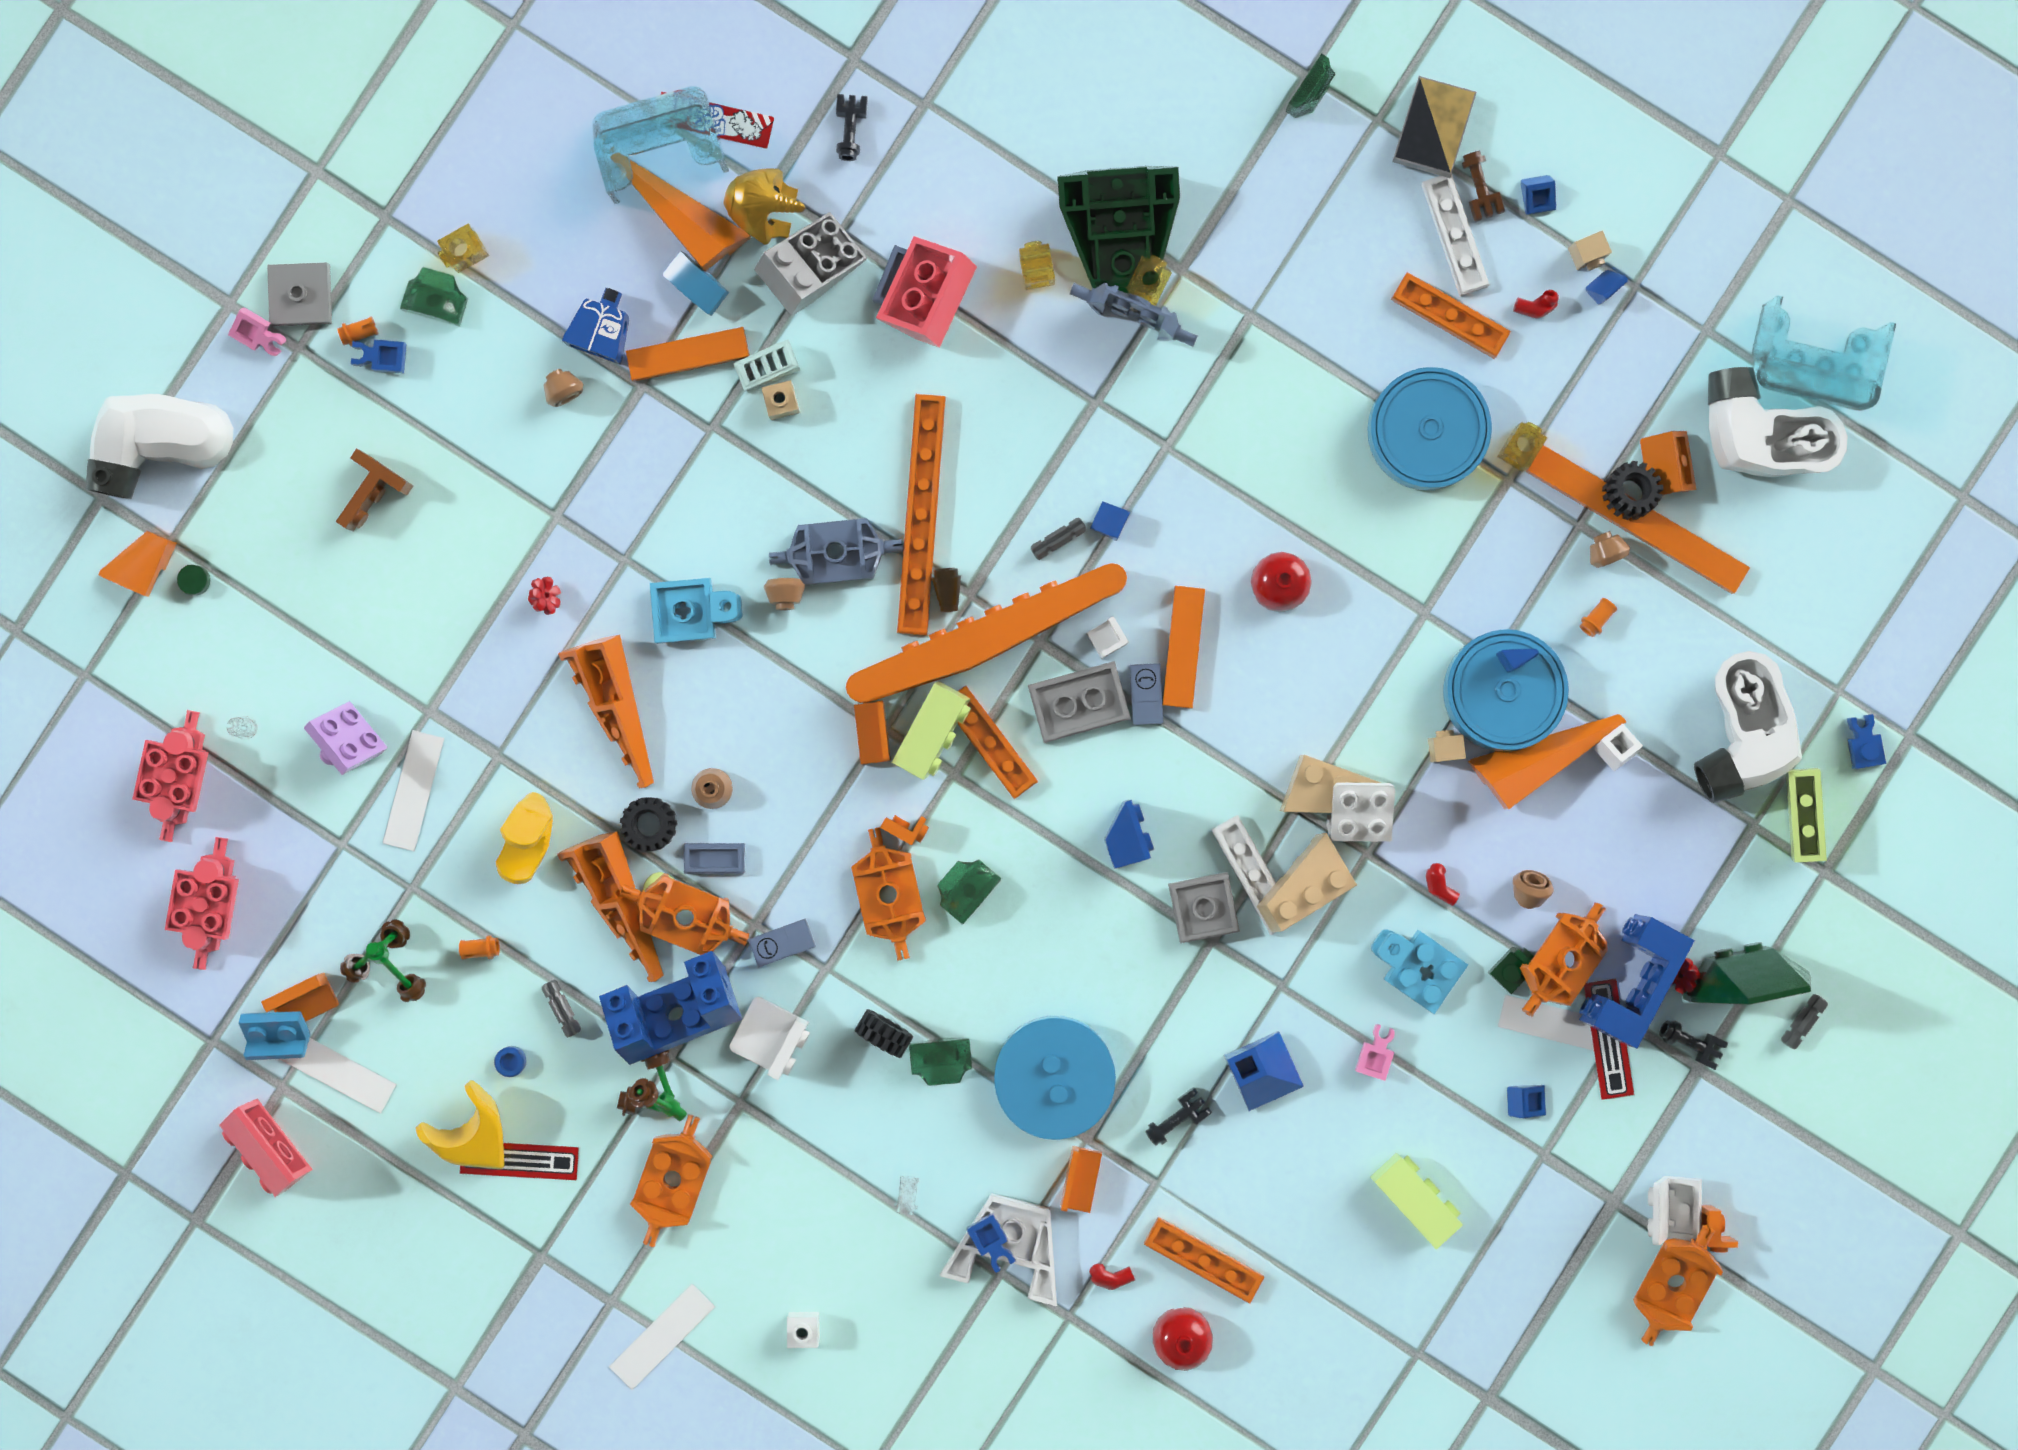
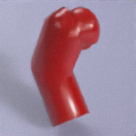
M1546 290L1543 295L1534 301L1518 297L1514 304L1513 312L1536 319L1542 318L1557 307L1559 295L1554 290Z
M1433 863L1426 872L1428 891L1440 900L1454 906L1460 893L1446 886L1444 875L1446 868L1444 865Z
M1098 1263L1089 1270L1092 1276L1091 1281L1094 1285L1108 1290H1115L1135 1281L1130 1266L1112 1273L1106 1271L1103 1264Z

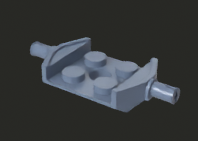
M1074 282L1069 295L1087 301L1086 303L1097 314L1102 316L1106 305L1111 307L1110 310L1119 316L1127 317L1129 314L1138 318V323L1147 328L1155 329V326L1159 327L1160 331L1157 337L1159 341L1178 340L1192 347L1194 346L1198 335L1181 329L1176 313H1170L1167 307L1163 306L1161 309L1152 305L1144 298L1119 291V287L1116 285L1110 287L1107 283H1103L1096 289L1092 288L1090 290Z
M867 518L803 524L797 526L790 549L783 552H769V558H777L769 559L770 565L792 564L805 586L867 578L874 579L882 555L890 552H903V546H896L902 545V539L883 542V539L878 538ZM839 543L843 546L844 553L839 559L828 557L827 548L830 544Z

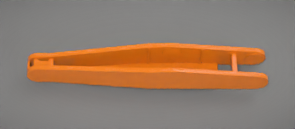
M1109 563L1059 585L1055 580L1039 587L1041 592L1030 597L1027 592L1013 598V604L1002 609L1000 604L984 611L986 616L974 620L973 616L956 623L958 628L947 633L946 629H942L929 635L930 640L920 645L918 641L909 643L901 647L902 653L851 675L846 683L847 694L859 703H868L971 670L1096 603L1118 594L1126 585V572L1120 565Z

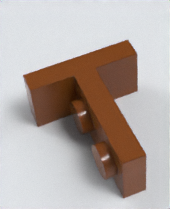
M357 448L350 459L368 470L369 473L336 520L338 524L353 532L356 527L360 528L366 522L369 516L367 511L373 503L376 504L381 500L386 491L384 488L386 484H389L405 495H408L414 486Z

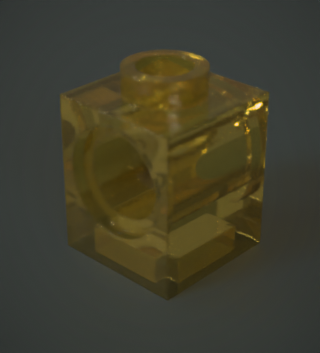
M469 223L437 240L442 249L438 252L440 259L446 268L451 266L458 273L490 256L475 229ZM459 244H467L466 252L461 256H455V248Z
M1032 241L1024 244V248L1019 249V258L1025 290L1055 285L1049 243L1042 244L1041 241Z
M1151 255L1150 259L1142 256L1126 288L1128 293L1144 298L1156 306L1172 274L1170 269L1166 267L1168 262L1154 255ZM1148 271L1158 273V280L1153 285H1145L1142 282L1144 274Z
M1521 422L1515 426L1497 457L1524 472L1529 469L1548 437L1541 434L1543 430L1531 422L1526 424ZM1519 437L1526 438L1529 441L1530 450L1528 452L1519 449L1517 445Z

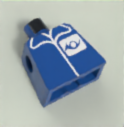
M605 287L600 303L586 298L565 332L562 341L569 347L621 365L629 325V316L626 312L617 309L622 293Z

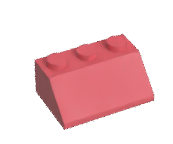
M913 236L876 318L914 339L940 348L977 266L962 252Z
M258 1099L238 1106L219 1125L223 1130L222 1135L230 1145L236 1146L242 1154L241 1160L244 1165L257 1173L260 1177L259 1182L262 1188L267 1193H272L274 1197L285 1192L313 1170Z

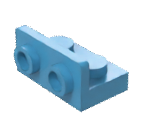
M301 1011L247 1013L240 1015L238 1024L247 1041L244 1051L246 1060L303 1058L305 1056L310 1031Z

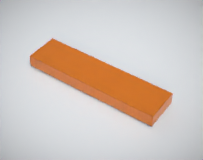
M1408 272L1404 275L1391 298L1393 302L1493 359L1497 357L1511 332Z
M744 327L626 351L631 380L633 382L737 361L750 356Z
M1175 586L1163 706L1193 708L1205 589L1185 586Z
M964 686L958 692L970 698L967 706L971 710L963 723L958 722L957 724L1015 799L1037 783L1038 780L969 688Z
M1159 1216L1144 1241V1245L1249 1304L1265 1278L1261 1273Z

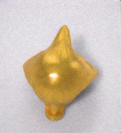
M774 168L753 170L737 176L728 185L723 201L729 217L741 229L764 245L769 244L771 238H788L791 223L776 219L767 221L770 213H800L805 210V205L796 200L798 189L789 187L784 183L783 171Z

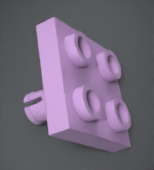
M350 701L309 721L304 727L321 749L319 754L321 760L327 765H334L341 775L381 755L388 748Z

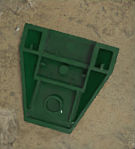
M1134 166L1085 170L1057 176L1059 207L1092 288L1096 289L1103 283H1107L1110 287L1118 286V290L1124 293L1155 291L1180 200L1179 167Z
M1762 942L1743 945L1744 950L1733 952L1732 948L1714 951L1715 956L1705 958L1698 968L1700 978L1695 980L1696 987L1690 993L1685 992L1682 996L1683 1000L1695 1003L1750 1005L1811 992V976L1808 970L1776 949L1762 946Z

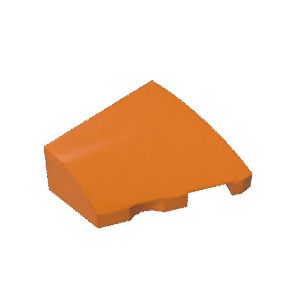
M146 531L103 567L98 575L149 597L160 570H166L177 543Z

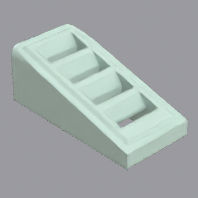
M788 339L734 363L744 392L801 371ZM782 352L784 353L786 361L788 363V365L782 367L781 361L778 356V354ZM767 358H773L777 370L771 371ZM756 362H762L766 375L760 376ZM750 365L755 380L749 381L744 367Z

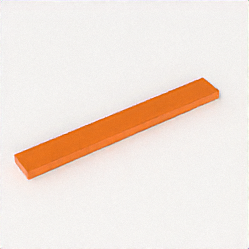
M915 395L897 633L926 636L928 634L946 396Z
M1544 445L1540 446L1526 470L1528 474L1731 594L1737 591L1750 569L1749 566L1654 510H1651L1647 515L1641 516L1637 520H1633L1632 517L1625 520L1623 519V513L1618 517L1615 516L1614 512L1616 509L1613 507L1609 510L1606 507L1610 500L1604 501L1602 497L1607 493L1602 491L1606 482ZM1626 494V496H1627L1628 498H1630L1631 500L1637 501V500H1635L1634 498H1632V497H1630L1629 495Z

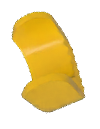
M536 792L527 794L519 801L500 828L505 844L496 860V867L501 878L513 884H524L532 879L549 847L553 815L545 798Z
M470 1080L464 1086L467 1095L476 1106L474 1115L468 1123L452 1130H438L425 1122H421L416 1126V1133L419 1139L440 1158L449 1163L492 1169H502L505 1165L503 1131L497 1104L473 1080Z

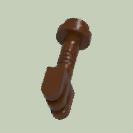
M1480 150L1464 155L1462 167L1463 169H1470L1478 199L1469 202L1474 221L1482 220L1481 207L1486 218L1492 217L1493 210L1491 204L1493 203L1497 214L1504 213L1505 208L1500 192L1490 195L1485 177H1483L1484 173L1481 163L1486 162L1485 155L1482 156Z

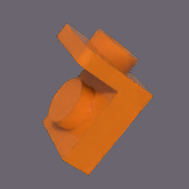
M894 815L892 820L886 817L880 827L910 845H913L915 840L921 843L929 829L928 826L924 825L927 819L923 816L920 817L913 832L908 829L910 823Z
M1702 1205L1701 1229L1703 1225H1707V1228L1711 1227L1715 1230L1707 1247H1710L1709 1250L1725 1253L1728 1252V1248H1738L1737 1240L1730 1236H1721V1233L1725 1231V1218L1721 1214V1210L1712 1205Z

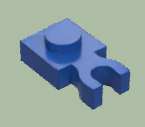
M374 339L373 347H368L362 342H352V347L357 350L362 349L364 354L360 359L351 358V365L362 367L372 363L371 369L373 371L404 374L407 347L405 342Z
M1873 714L1863 715L1865 724L1862 728L1857 724V717L1847 718L1848 727L1855 737L1847 740L1852 769L1886 764L1881 734L1873 735L1872 733L1875 724Z
M994 1213L987 1215L966 1228L981 1256L987 1253L990 1254L991 1265L995 1273L1001 1270L1000 1265L997 1263V1259L1000 1256L1007 1257L1010 1264L1016 1262L1012 1252L1002 1245L1008 1241V1238Z

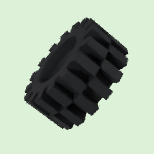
M1632 461L1630 464L1626 462L1616 468L1604 481L1606 484L1603 486L1602 491L1607 493L1602 497L1604 501L1610 500L1606 507L1609 510L1614 507L1616 509L1614 512L1615 516L1618 517L1623 513V519L1628 520L1632 517L1633 520H1637L1641 516L1647 515L1658 505L1663 496L1659 494L1663 491V485H1657L1661 478L1659 475L1655 478L1652 474L1656 471L1653 467L1647 471V464L1644 462L1639 466L1638 461ZM1625 481H1633L1641 488V500L1634 501L1626 496L1623 491Z
M644 797L632 801L628 808L624 809V815L620 818V823H622L620 831L625 836L624 840L626 843H630L632 848L639 849L640 851L660 850L672 841V837L676 834L677 820H675L674 816L676 814L674 810H671L667 802H663L659 798ZM647 812L655 814L660 821V828L653 836L643 835L637 826L639 817Z
M866 1009L854 1030L864 1040L897 1058H902L914 1037L906 1029L892 1022V1020L869 1009Z

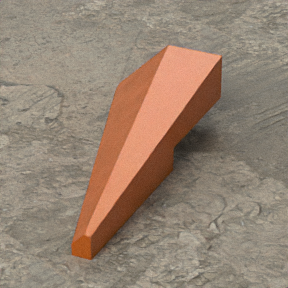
M616 153L610 157L705 272L726 254L730 256L751 239V236L738 226L622 154Z

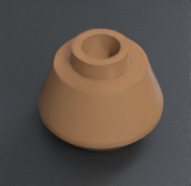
M557 369L546 376L547 381L543 385L547 404L559 407L578 397L583 392L584 384L570 371L563 372L562 369Z
M1610 531L1594 537L1595 543L1590 545V563L1596 568L1621 560L1628 556L1630 552V546L1618 534L1612 536Z
M797 578L770 579L764 585L770 604L776 605V610H793L794 604L800 603L805 589V584L801 579Z
M708 768L700 771L695 776L691 791L694 800L700 806L707 809H717L729 801L733 786L731 779L724 771L717 768Z
M1521 871L1512 880L1514 898L1520 906L1527 909L1540 907L1554 891L1550 879L1538 871Z

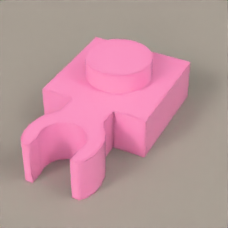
M245 307L239 310L228 333L229 336L254 351L260 345L263 346L265 351L272 356H277L281 353V350L273 345V341L280 345L286 342V338L283 335L268 331L270 322Z
M1376 1024L1373 1029V1044L1363 1043L1355 1071L1385 1081L1394 1055V1051L1386 1049V1047L1393 1040L1395 1031L1390 1028L1388 1036L1381 1038L1379 1036L1381 1025Z

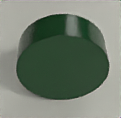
M187 565L179 571L177 584L186 594L200 595L209 588L210 575L201 566Z

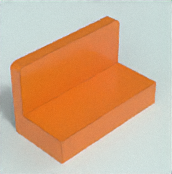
M1670 431L1640 440L1643 462L1647 464L1646 470L1648 471L1653 467L1656 470L1652 474L1655 478L1659 475L1661 478L1657 485H1663V491L1659 494L1667 495L1697 490L1687 431Z
M884 701L855 704L854 711L861 765L891 761Z
M325 973L314 975L261 1001L266 1013L273 1010L274 1012L301 1011L305 1022L339 1005Z
M1072 1146L1060 1203L1061 1211L1067 1212L1068 1209L1090 1213L1102 1157L1101 1151Z

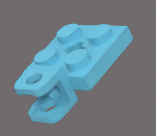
M711 578L650 583L654 643L656 644L716 639L715 624L733 623L741 620L743 617L741 596L731 591L712 592ZM683 602H685L686 607L691 608V613L687 614L686 619H682L681 615L675 613V610L679 609ZM730 602L731 608L729 611L725 612L724 606L726 603Z
M1383 929L1371 945L1372 952L1391 966L1384 980L1433 1014L1436 1013L1468 966L1467 963L1419 930L1408 941L1391 930ZM1431 965L1432 976L1422 980L1420 968L1422 966L1427 968Z

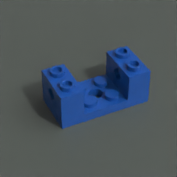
M1635 914L1633 918L1630 917L1626 921L1622 929L1624 936L1621 941L1652 957L1651 962H1646L1640 972L1642 979L1637 989L1633 988L1626 998L1628 1006L1626 1008L1609 998L1592 994L1591 998L1587 997L1581 1005L1579 1012L1582 1015L1579 1020L1620 1043L1638 1049L1695 940L1653 917Z
M713 951L684 962L688 977L641 996H637L628 985L599 996L614 1050L629 1065L742 1020L726 967ZM676 1007L683 1008V1014L678 1020H669L671 1010Z

